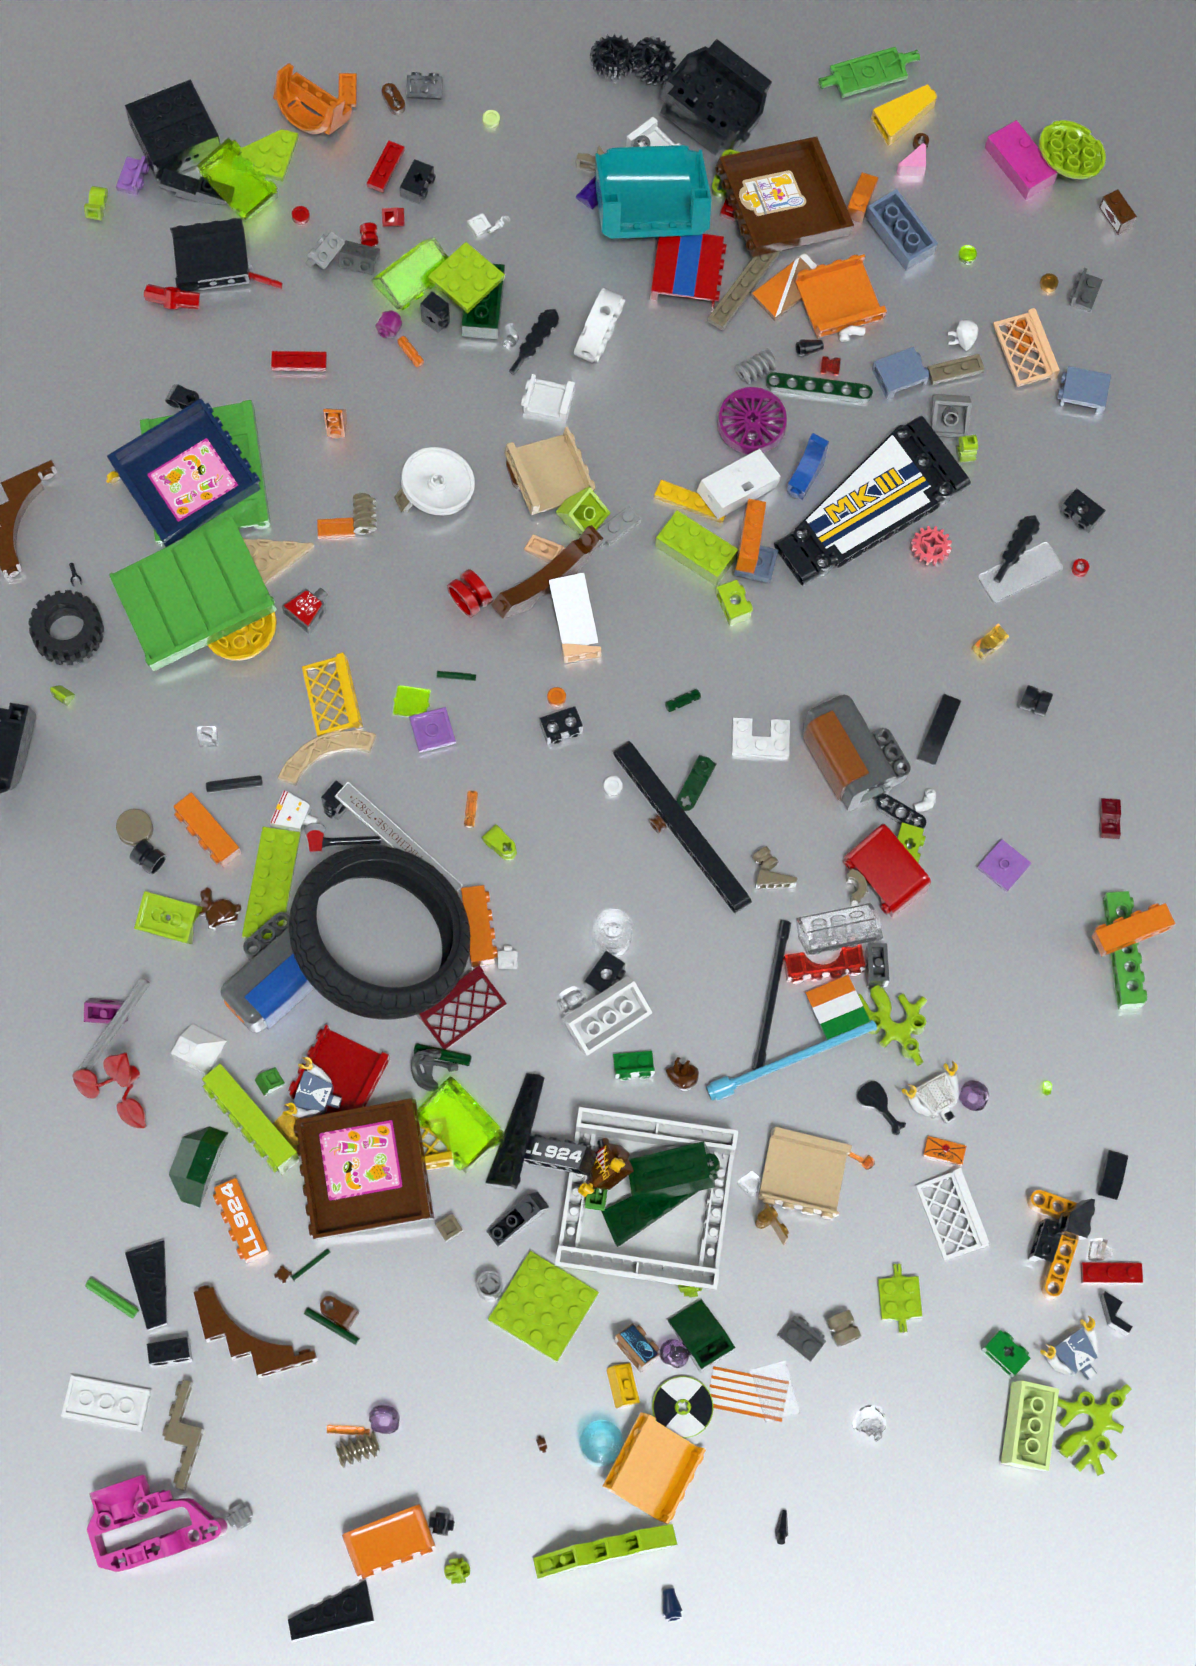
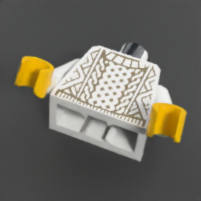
M952 1061L950 1069L944 1063L943 1067L948 1072L947 1074L944 1072L918 1088L908 1084L910 1087L909 1092L904 1088L902 1089V1093L908 1096V1100L915 1111L924 1116H930V1118L940 1114L945 1123L956 1118L951 1110L959 1098V1081L956 1073L958 1066L954 1061Z

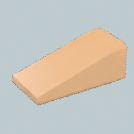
M534 534L524 548L526 552L547 563H550L565 549L560 544Z
M562 644L564 663L601 657V647Z

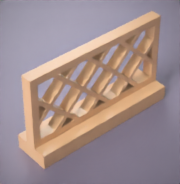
M1035 308L1029 309L1028 313L993 323L1017 387L1048 378L1050 380L1057 379L1060 369ZM1025 319L1027 324L1025 329L1016 326L1017 321ZM1006 325L1011 327V329L1006 334L1000 330L999 326ZM1013 329L1023 333L1020 339L1010 336ZM1024 335L1032 337L1033 342L1031 345L1022 341ZM1008 339L1017 343L1014 350L1006 346ZM1019 344L1029 348L1026 355L1016 351ZM1031 350L1038 353L1039 358L1037 360L1028 357ZM1013 355L1023 359L1020 365L1012 361ZM1025 360L1035 364L1032 371L1022 367ZM1036 366L1044 368L1045 374L1039 375L1035 373ZM1019 371L1029 374L1028 378L1020 380L1018 377Z

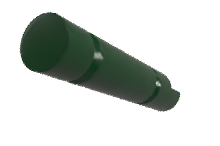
M437 671V678L476 681V674Z

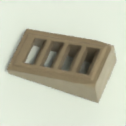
M760 870L756 889L795 887L797 877Z

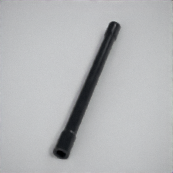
M781 920L779 924L777 945L757 1050L754 1055L753 1070L765 1066L771 1023L786 944L791 928V922Z

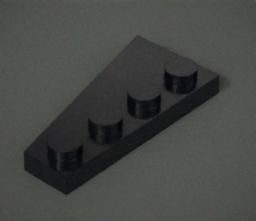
M163 1240L125 1253L148 1331L167 1325L165 1241Z

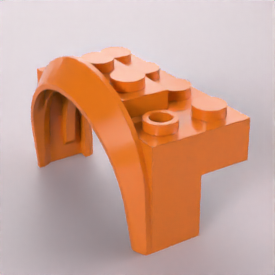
M290 63L277 71L273 99L277 101L286 119L296 128L309 134L325 132L330 135L350 120L352 108L345 104V99L342 97L335 98L297 72L293 74L294 66ZM296 100L295 103H293L292 105H290V106L288 107V105H289L292 101ZM301 102H303L306 106L312 108L322 116H318L310 112L306 107H304V105Z

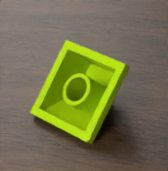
M587 487L567 498L556 511V514L565 525L580 535L591 525L597 530L611 513L591 487Z

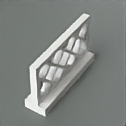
M961 1168L916 1185L944 1261L979 1248L990 1246ZM949 1178H952L954 1184L951 1192L940 1188L942 1182ZM927 1186L935 1188L936 1191L933 1198L930 1199L924 1196L922 1188ZM955 1189L957 1191L958 1196L953 1194ZM939 1190L949 1195L945 1205L935 1201ZM952 1196L961 1202L958 1211L948 1207ZM933 1203L943 1207L939 1218L931 1215L930 1209ZM962 1207H963V1210H964L965 1214H963V1213L960 1212L961 1209H962ZM946 1209L956 1213L952 1224L942 1220ZM959 1215L968 1220L965 1230L955 1226ZM933 1218L936 1219V1220H938L936 1226H935V1223H934ZM940 1222L951 1226L947 1236L938 1233L937 1228ZM953 1228L964 1232L960 1242L949 1238ZM965 1235L973 1236L976 1245L971 1247L963 1245L962 1242ZM947 1240L958 1245L955 1253L946 1255L944 1247Z

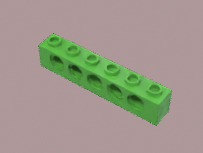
M1129 891L1106 893L1103 897L1107 926L1113 924V921L1120 917H1124V919L1131 917L1134 901L1133 897H1130ZM1116 910H1122L1125 916H1119ZM1139 942L1127 947L1130 953H1124L1122 949L1111 953L1119 1010L1142 1008L1145 1002H1147V991L1143 989L1145 976L1144 972L1140 969L1142 956L1141 953H1138L1137 948ZM1124 965H1129L1133 972L1126 971ZM1127 984L1134 985L1135 991L1129 990Z

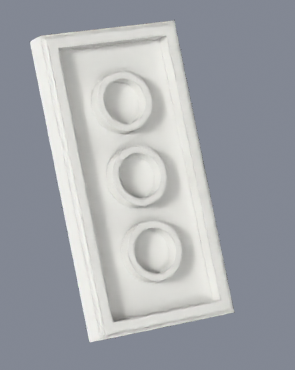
M70 1375L61 1416L142 1431L151 1390Z

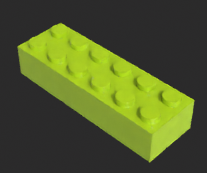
M221 1064L217 1065L202 1078L204 1083L202 1087L211 1100L213 1098L216 1099L215 1102L223 1114H229L228 1118L236 1129L241 1128L242 1136L249 1144L251 1142L254 1143L253 1147L261 1158H267V1165L274 1173L278 1171L282 1176L300 1160L296 1150Z

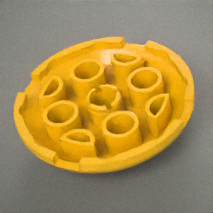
M275 612L209 644L208 647L216 655L227 660L240 661L255 657L267 648L274 637L277 625Z

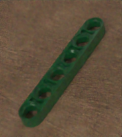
M777 372L770 373L766 378L767 388L777 392L859 403L869 402L873 394V390L869 385ZM776 378L779 380V384L772 385L769 380ZM793 380L797 383V386L791 388L787 385V382ZM807 383H813L815 385V388L813 390H808L805 387V385ZM829 385L833 388V391L825 392L823 387ZM843 388H849L851 390V393L849 395H845L841 392V390ZM862 390L868 391L869 396L862 397L860 396L859 392Z

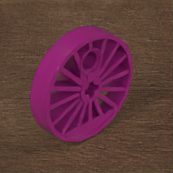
M758 387L741 388L731 393L724 400L718 414V430L724 442L740 453L751 454L758 449L766 453L775 448L785 435L787 427L786 410L780 399L766 389ZM754 402H759L754 410ZM763 402H768L762 409H760ZM731 403L736 409L728 407V405ZM773 405L777 407L776 409L768 411ZM725 412L733 416H722V414ZM778 414H781V416H782V417H772V416H775V415H778ZM723 422L733 423L727 426H723ZM773 424H783V427L780 428ZM739 428L731 436L727 433L729 431ZM768 430L775 432L778 435L775 437ZM743 432L740 443L734 440ZM762 434H764L770 440V442L765 443ZM751 436H752V437H755L756 439H755V440H751V439H749L748 437H751Z

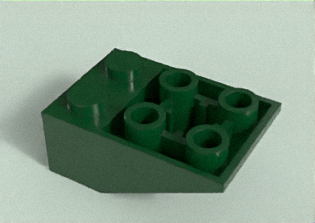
M702 1299L667 1320L699 1372L707 1369L735 1350V1346Z

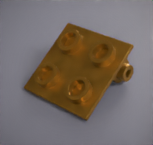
M766 1203L763 1211L758 1214L755 1225L759 1229H764L771 1225L782 1244L785 1245L789 1231L783 1223H779L776 1218L778 1213L773 1206L770 1207Z

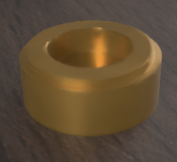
M1051 273L1043 275L1040 280L1041 289L1045 292L1055 291L1059 283L1058 278Z

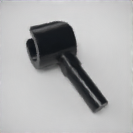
M69 563L72 573L70 579L72 586L75 587L73 583L75 579H79L82 585V579L77 575L74 563Z

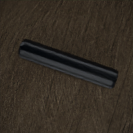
M262 776L207 782L206 791L207 793L260 787L263 785Z

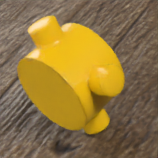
M116 471L110 472L107 475L106 482L114 484L119 481L118 473Z

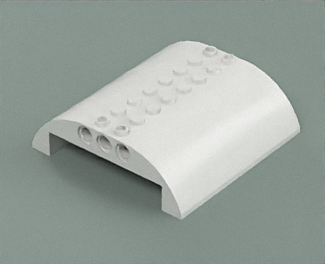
M579 1107L574 1140L578 1145L580 1142L592 1146L591 1149L597 1152L599 1150L597 1141L602 1138H608L610 1144L621 1145L630 1153L628 1159L704 1141L710 1153L715 1154L719 1159L720 1169L717 1172L718 1178L714 1180V1188L698 1191L619 1247L616 1246L601 1210L585 1208L586 1197H583L578 1192L580 1185L584 1182L586 1183L589 1180V1176L570 1172L555 1266L717 1290L720 1255L738 1130ZM629 1175L607 1191L605 1209L632 1196Z

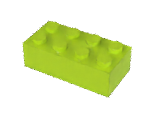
M676 510L658 534L655 542L656 548L717 586L735 562L738 555L736 547Z

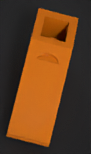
M323 409L327 436L335 439L345 437L347 424L346 409Z

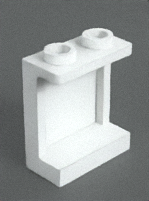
M654 117L629 134L626 140V146L633 147L636 138L640 135H645L650 139V146L675 145L658 128V121ZM644 140L637 142L640 144L639 147L647 146Z
M532 374L531 379H527L525 390H528L527 394L523 395L521 406H524V413L567 422L575 391V382L568 381L567 385L536 379V374Z

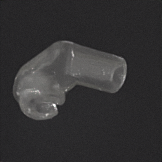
M513 323L505 326L508 336L503 341V346L506 349L514 347L519 340V335Z

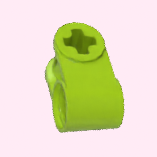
M495 824L481 837L483 842L503 860L511 861L516 857L517 851L514 841L498 825Z

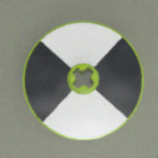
M687 1376L671 1378L664 1382L655 1393L652 1404L653 1416L656 1418L655 1421L682 1438L694 1437L704 1431L711 1421L713 1415L712 1396L704 1384L694 1378ZM678 1403H687L688 1405L686 1408L688 1411L685 1412L683 1410L682 1412H679Z

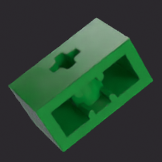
M1000 1330L982 1351L1007 1375L1013 1378L1031 1358L1028 1356L1029 1352L1023 1346H1017L1013 1342L1014 1338L1008 1332ZM1009 1349L1011 1351L1010 1355L1006 1357L1004 1355L1005 1350Z

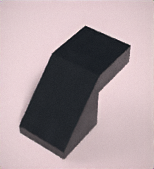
M1111 1150L1108 1151L1103 1166V1177L1098 1189V1195L1115 1200L1118 1199L1124 1180L1128 1155Z
M1105 1291L1101 1294L1100 1301L1107 1326L1126 1336L1133 1326L1115 1316L1123 1302Z

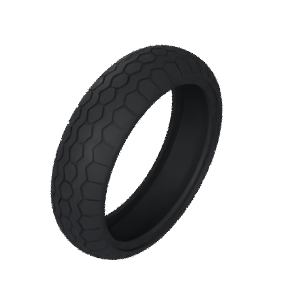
M377 845L358 846L337 852L324 859L308 873L300 884L294 896L289 916V937L292 951L300 970L309 983L334 1005L366 1018L379 1020L402 1019L420 1014L442 1001L456 986L464 972L469 957L470 926L466 910L458 893L450 882L428 862L397 848ZM358 878L380 879L406 889L426 906L437 924L442 941V958L439 970L430 978L406 987L378 986L353 976L335 961L321 939L317 925L319 897L338 883Z

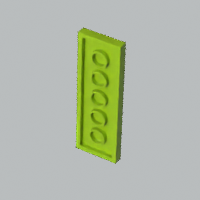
M262 827L242 938L248 939L275 914L279 912L287 913L301 832ZM285 920L279 921L278 926H284ZM266 933L263 939L268 940L273 934Z

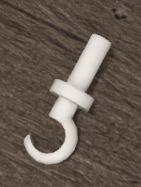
M502 216L500 221H496L495 225L488 232L491 234L497 229H502L503 219H507L510 222V217Z

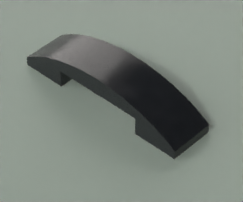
M947 694L943 695L917 760L935 767L961 700Z

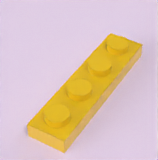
M664 480L660 481L654 494L655 499L721 524L726 517L725 515L717 519L698 493Z

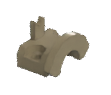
M851 869L846 875V883L854 884L857 889L850 898V905L853 906L858 905L865 893H869V891H867L868 885L865 877L859 871Z

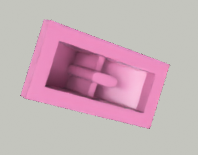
M924 143L898 164L897 174L899 176H924L926 170V145Z

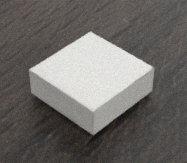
M483 213L467 221L476 238L492 228Z

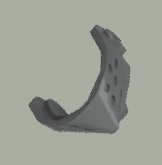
M427 1049L414 1054L411 1060V1073L419 1087L427 1091H437L438 1083L432 1076L433 1066L445 1067L449 1072L458 1071V1064L436 1061L434 1058H440L441 1051ZM420 1064L423 1065L425 1073H422Z

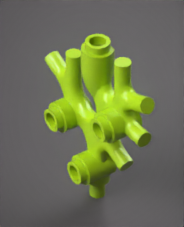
M877 985L870 990V997L878 1008L877 1012H872L863 996L859 994L858 996L869 1019L873 1020L877 1025L876 1031L873 1030L868 1033L874 1035L879 1033L881 1028L884 1029L886 1032L885 1037L879 1042L883 1048H886L892 1040L898 1041L902 1045V1055L905 1058L913 1059L917 1066L921 1065L924 1061L920 1056L919 1043L916 1039L911 1038V1033L920 1035L924 1032L926 1018L919 1014V1011L926 1004L927 999L921 996L915 1004H911L905 994L899 995L898 1000L905 1009L907 1018L902 1023H896L890 1017L892 1010L891 1001L883 987Z
M1125 1384L1120 1390L1116 1389L1110 1393L1103 1404H1096L1093 1394L1087 1391L1082 1392L1075 1402H1068L1058 1398L1057 1406L1066 1410V1415L1058 1422L1062 1428H1065L1077 1415L1082 1413L1088 1414L1093 1420V1426L1089 1430L1077 1431L1069 1435L1059 1445L1058 1451L1066 1459L1072 1457L1083 1445L1089 1446V1452L1074 1466L1079 1472L1088 1464H1091L1097 1476L1102 1475L1105 1472L1100 1463V1455L1105 1454L1112 1461L1118 1456L1110 1448V1440L1104 1436V1433L1107 1430H1114L1119 1433L1123 1431L1124 1426L1114 1422L1112 1415L1115 1410L1123 1405L1127 1399L1126 1395L1132 1390L1128 1384ZM1082 1398H1086L1088 1404H1083ZM1111 1398L1116 1399L1117 1405L1111 1403ZM1098 1442H1102V1443H1103V1445H1104V1448H1103V1449H1100V1448L1098 1447V1445H1097Z

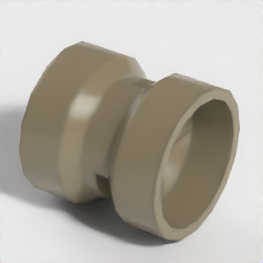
M767 846L755 853L752 859L755 863L761 865V870L770 871L779 861L770 854L771 851Z

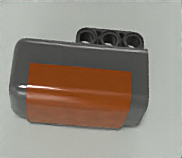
M844 694L812 708L806 714L803 724V739L837 799L844 802L848 811L861 807L877 799L882 794L889 793L895 785L907 779L911 766L891 731L887 728H879L870 732L850 696ZM878 737H884L886 741H880ZM887 753H893L896 757H890ZM897 769H903L905 773H899Z

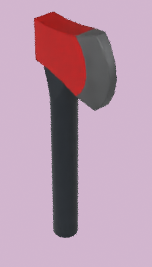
M310 823L304 827L310 852L322 851V848L335 845L381 844L379 836L323 837L326 829L324 825Z

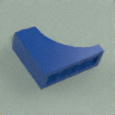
M814 433L810 436L803 457L787 486V492L792 497L800 498L801 500L804 499L823 468L829 441Z

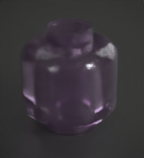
M676 1339L667 1340L660 1348L661 1361L672 1368H682L690 1357L686 1346Z

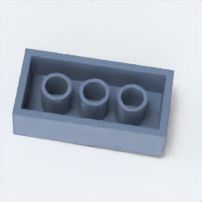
M897 189L867 207L866 219L905 271L935 253L938 245L937 241Z

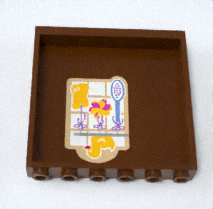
M817 136L719 157L715 166L716 174L721 178L722 188L727 193L728 203L733 208L734 218L739 223L740 233L744 236L746 248L750 251L752 257L845 237L851 234L854 228L853 221Z

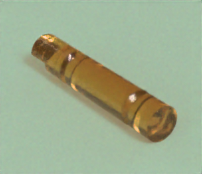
M327 1425V1434L364 1435L366 1433L369 1436L370 1429L354 1426L334 1427V1425Z

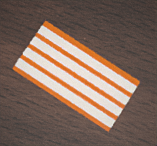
M713 1366L709 1392L712 1396L713 1408L782 1422L789 1382Z

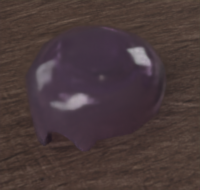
M970 1080L962 1086L959 1100L963 1106L977 1112L984 1109L989 1101L990 1094L988 1088L983 1083Z
M385 1404L373 1407L369 1413L371 1429L381 1434L395 1433L399 1428L400 1422L398 1411L394 1407Z

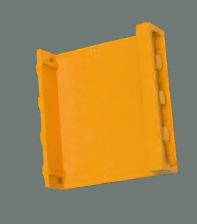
M640 1412L602 1487L656 1520L669 1524L670 1520L675 1516V1510L679 1502L685 1496L687 1486L694 1478L698 1465L704 1458L706 1449L690 1443L655 1421L656 1418L650 1414Z

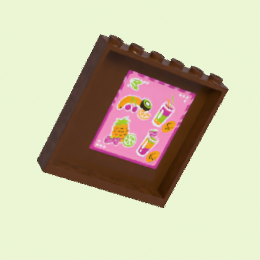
M409 1098L296 1120L294 1133L299 1140L297 1153L302 1161L300 1173L302 1177L304 1176L305 1181L303 1193L304 1196H307L308 1201L305 1208L307 1216H310L311 1224H309L308 1229L313 1239L320 1240L434 1219L415 1099Z

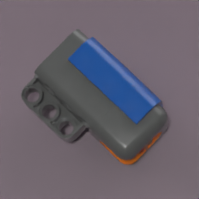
M284 912L275 914L244 942L243 949L250 962L225 982L220 991L225 1005L254 1033H259L265 1028L269 1030L315 989L306 979L296 962L290 944L289 915ZM279 921H287L285 926H278ZM266 933L273 934L270 939H263ZM252 946L258 947L257 951L253 953L248 950Z

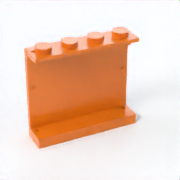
M865 254L860 256L853 255L843 261L839 259L829 265L821 264L815 269H804L797 274L795 283L817 339L838 333L851 325L862 326L884 319L887 310L885 305H879L863 265Z

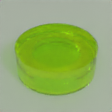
M965 245L960 249L958 258L964 264H971L976 259L977 251L974 247Z

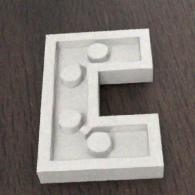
M733 718L732 756L789 758L790 720L771 719L770 737L752 736V718Z

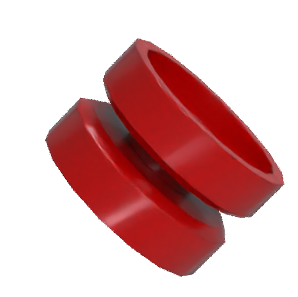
M470 569L460 575V580L454 579L447 585L449 594L454 602L470 618L480 612V606L485 608L493 602V597L485 583Z

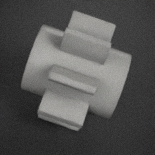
M239 1504L228 1511L230 1516L227 1517V1520L231 1527L236 1526L237 1530H240L252 1523L250 1517L253 1514L248 1506L244 1508L243 1504Z

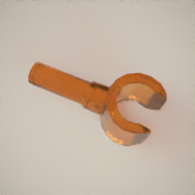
M852 1152L847 1155L861 1163L866 1170L871 1169L875 1165V1160L870 1155L865 1159Z

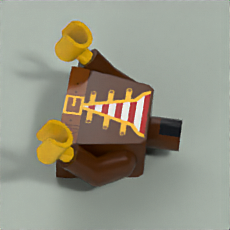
M602 1138L597 1141L599 1150L596 1152L598 1154L591 1171V1177L578 1188V1192L583 1197H586L587 1194H592L594 1188L610 1190L634 1171L628 1159L630 1153L621 1145L610 1144L608 1138Z

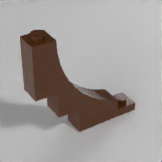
M52 460L0 482L9 500L0 505V569L5 579L15 577L22 571L16 547L18 528L28 506L44 490L42 480L51 479L57 474Z
M592 525L588 526L579 539L572 541L544 568L515 587L500 592L491 606L502 619L530 610L539 597L552 594L549 580L577 574L604 538Z
M205 1285L199 1287L198 1291L194 1292L205 1340L210 1342L226 1337L230 1356L233 1360L252 1355L258 1378L318 1361L315 1350L305 1349L299 1351V1355L295 1356L292 1345L265 1342L243 1331L223 1310L214 1287Z

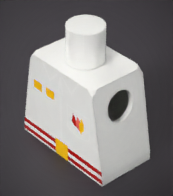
M283 790L270 820L271 828L296 831L302 834L305 826L310 823H318L319 818L310 815L312 811L310 804Z

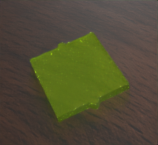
M398 685L396 698L393 699L395 702L393 715L409 718V716L427 712L428 707H430L429 698L431 690Z

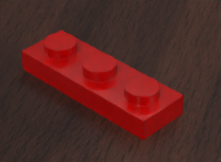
M388 140L367 181V187L382 193L384 192L405 151V146Z
M272 351V371H326L327 352Z
M1082 1262V1284H1143L1142 1263Z

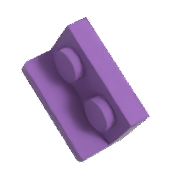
M142 156L141 160L126 157L116 185L117 191L138 195L139 189H142L144 185V175L148 174L149 171L146 156Z

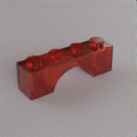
M861 944L842 947L839 957L829 964L814 963L804 952L787 954L783 960L787 982H792L793 984L802 983L807 979L819 981L823 977L829 976L832 979L840 978L843 974L856 976L860 975L865 969Z

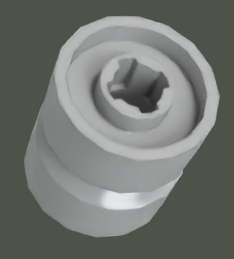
M490 1270L479 1275L476 1283L479 1296L485 1301L498 1299L503 1291V1282L500 1275Z

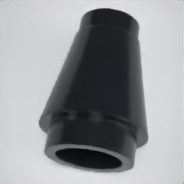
M801 339L799 342H796V353L798 356L807 357L824 349L822 340Z

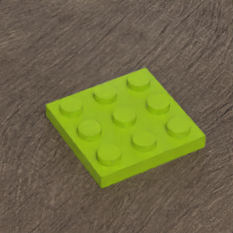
M467 242L463 243L428 276V280L466 313H469L505 279L504 273Z

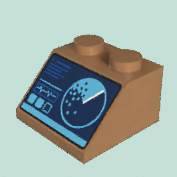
M632 1323L615 1336L614 1342L641 1373L659 1357L658 1351L660 1349L653 1341L649 1342L645 1338L646 1332L641 1326L638 1325L636 1327Z

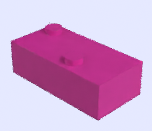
M1017 120L988 136L985 149L1025 200L1055 183L1058 173L1047 164L1038 146Z

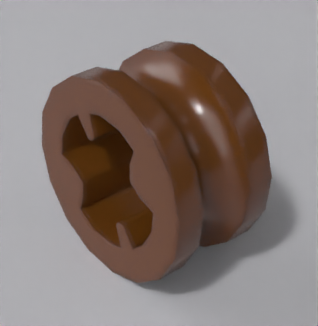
M924 133L916 134L913 139L914 149L921 145L918 143L920 140L924 141L927 149L929 137Z
M656 814L654 819H649V823L659 834L661 829H666L667 826L663 819Z

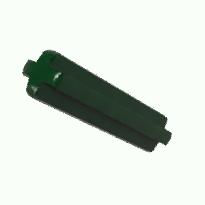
M419 1043L414 1048V1054L427 1049L440 1050L441 1057L434 1059L470 1066L472 1056Z

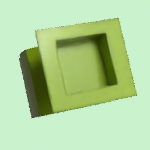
M91 187L89 203L84 205L85 218L102 221L105 203L108 198L107 188Z
M976 434L960 436L959 445L955 446L958 462L975 461V455H977L978 450Z

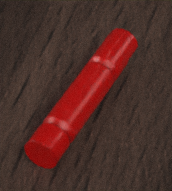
M249 271L251 280L253 279L254 281L282 289V282Z

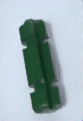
M694 689L690 691L691 693L687 692L674 698L675 700L667 701L665 703L667 711L672 712L676 710L675 708H681L692 703V700H699L701 698L699 690Z

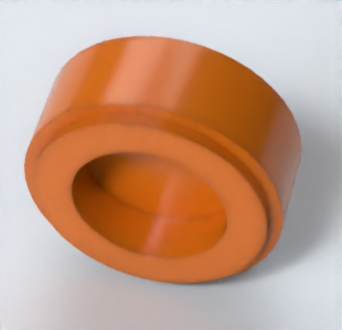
M559 687L550 689L547 695L548 703L553 707L564 705L566 702L565 691Z

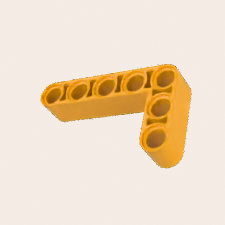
M1043 1190L1034 1191L1028 1198L1030 1209L1058 1220L1061 1213L1077 1204ZM1035 1196L1042 1199V1205H1037L1034 1202ZM1053 1203H1058L1061 1206V1212L1053 1209ZM1061 1235L1054 1261L1049 1264L1042 1286V1294L1045 1298L1052 1300L1062 1293L1079 1240ZM1060 1247H1065L1069 1255L1063 1256L1060 1253ZM1054 1266L1061 1267L1063 1270V1274H1056L1054 1272ZM1048 1285H1054L1057 1289V1293H1050L1048 1291Z

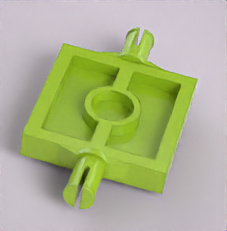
M893 1264L894 1276L878 1279L882 1320L898 1321L899 1333H903L902 1325L904 1333H908L906 1321L912 1318H922L919 1276H902L901 1264H898V1272L897 1264Z

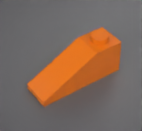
M861 173L847 208L853 221L863 223L879 177Z

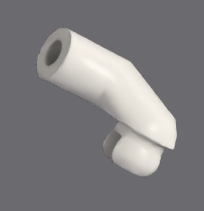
M854 325L846 327L839 332V340L847 342L850 335L864 336L865 328Z
M926 790L923 801L913 804V809L916 812H922L933 808L937 799L935 790Z

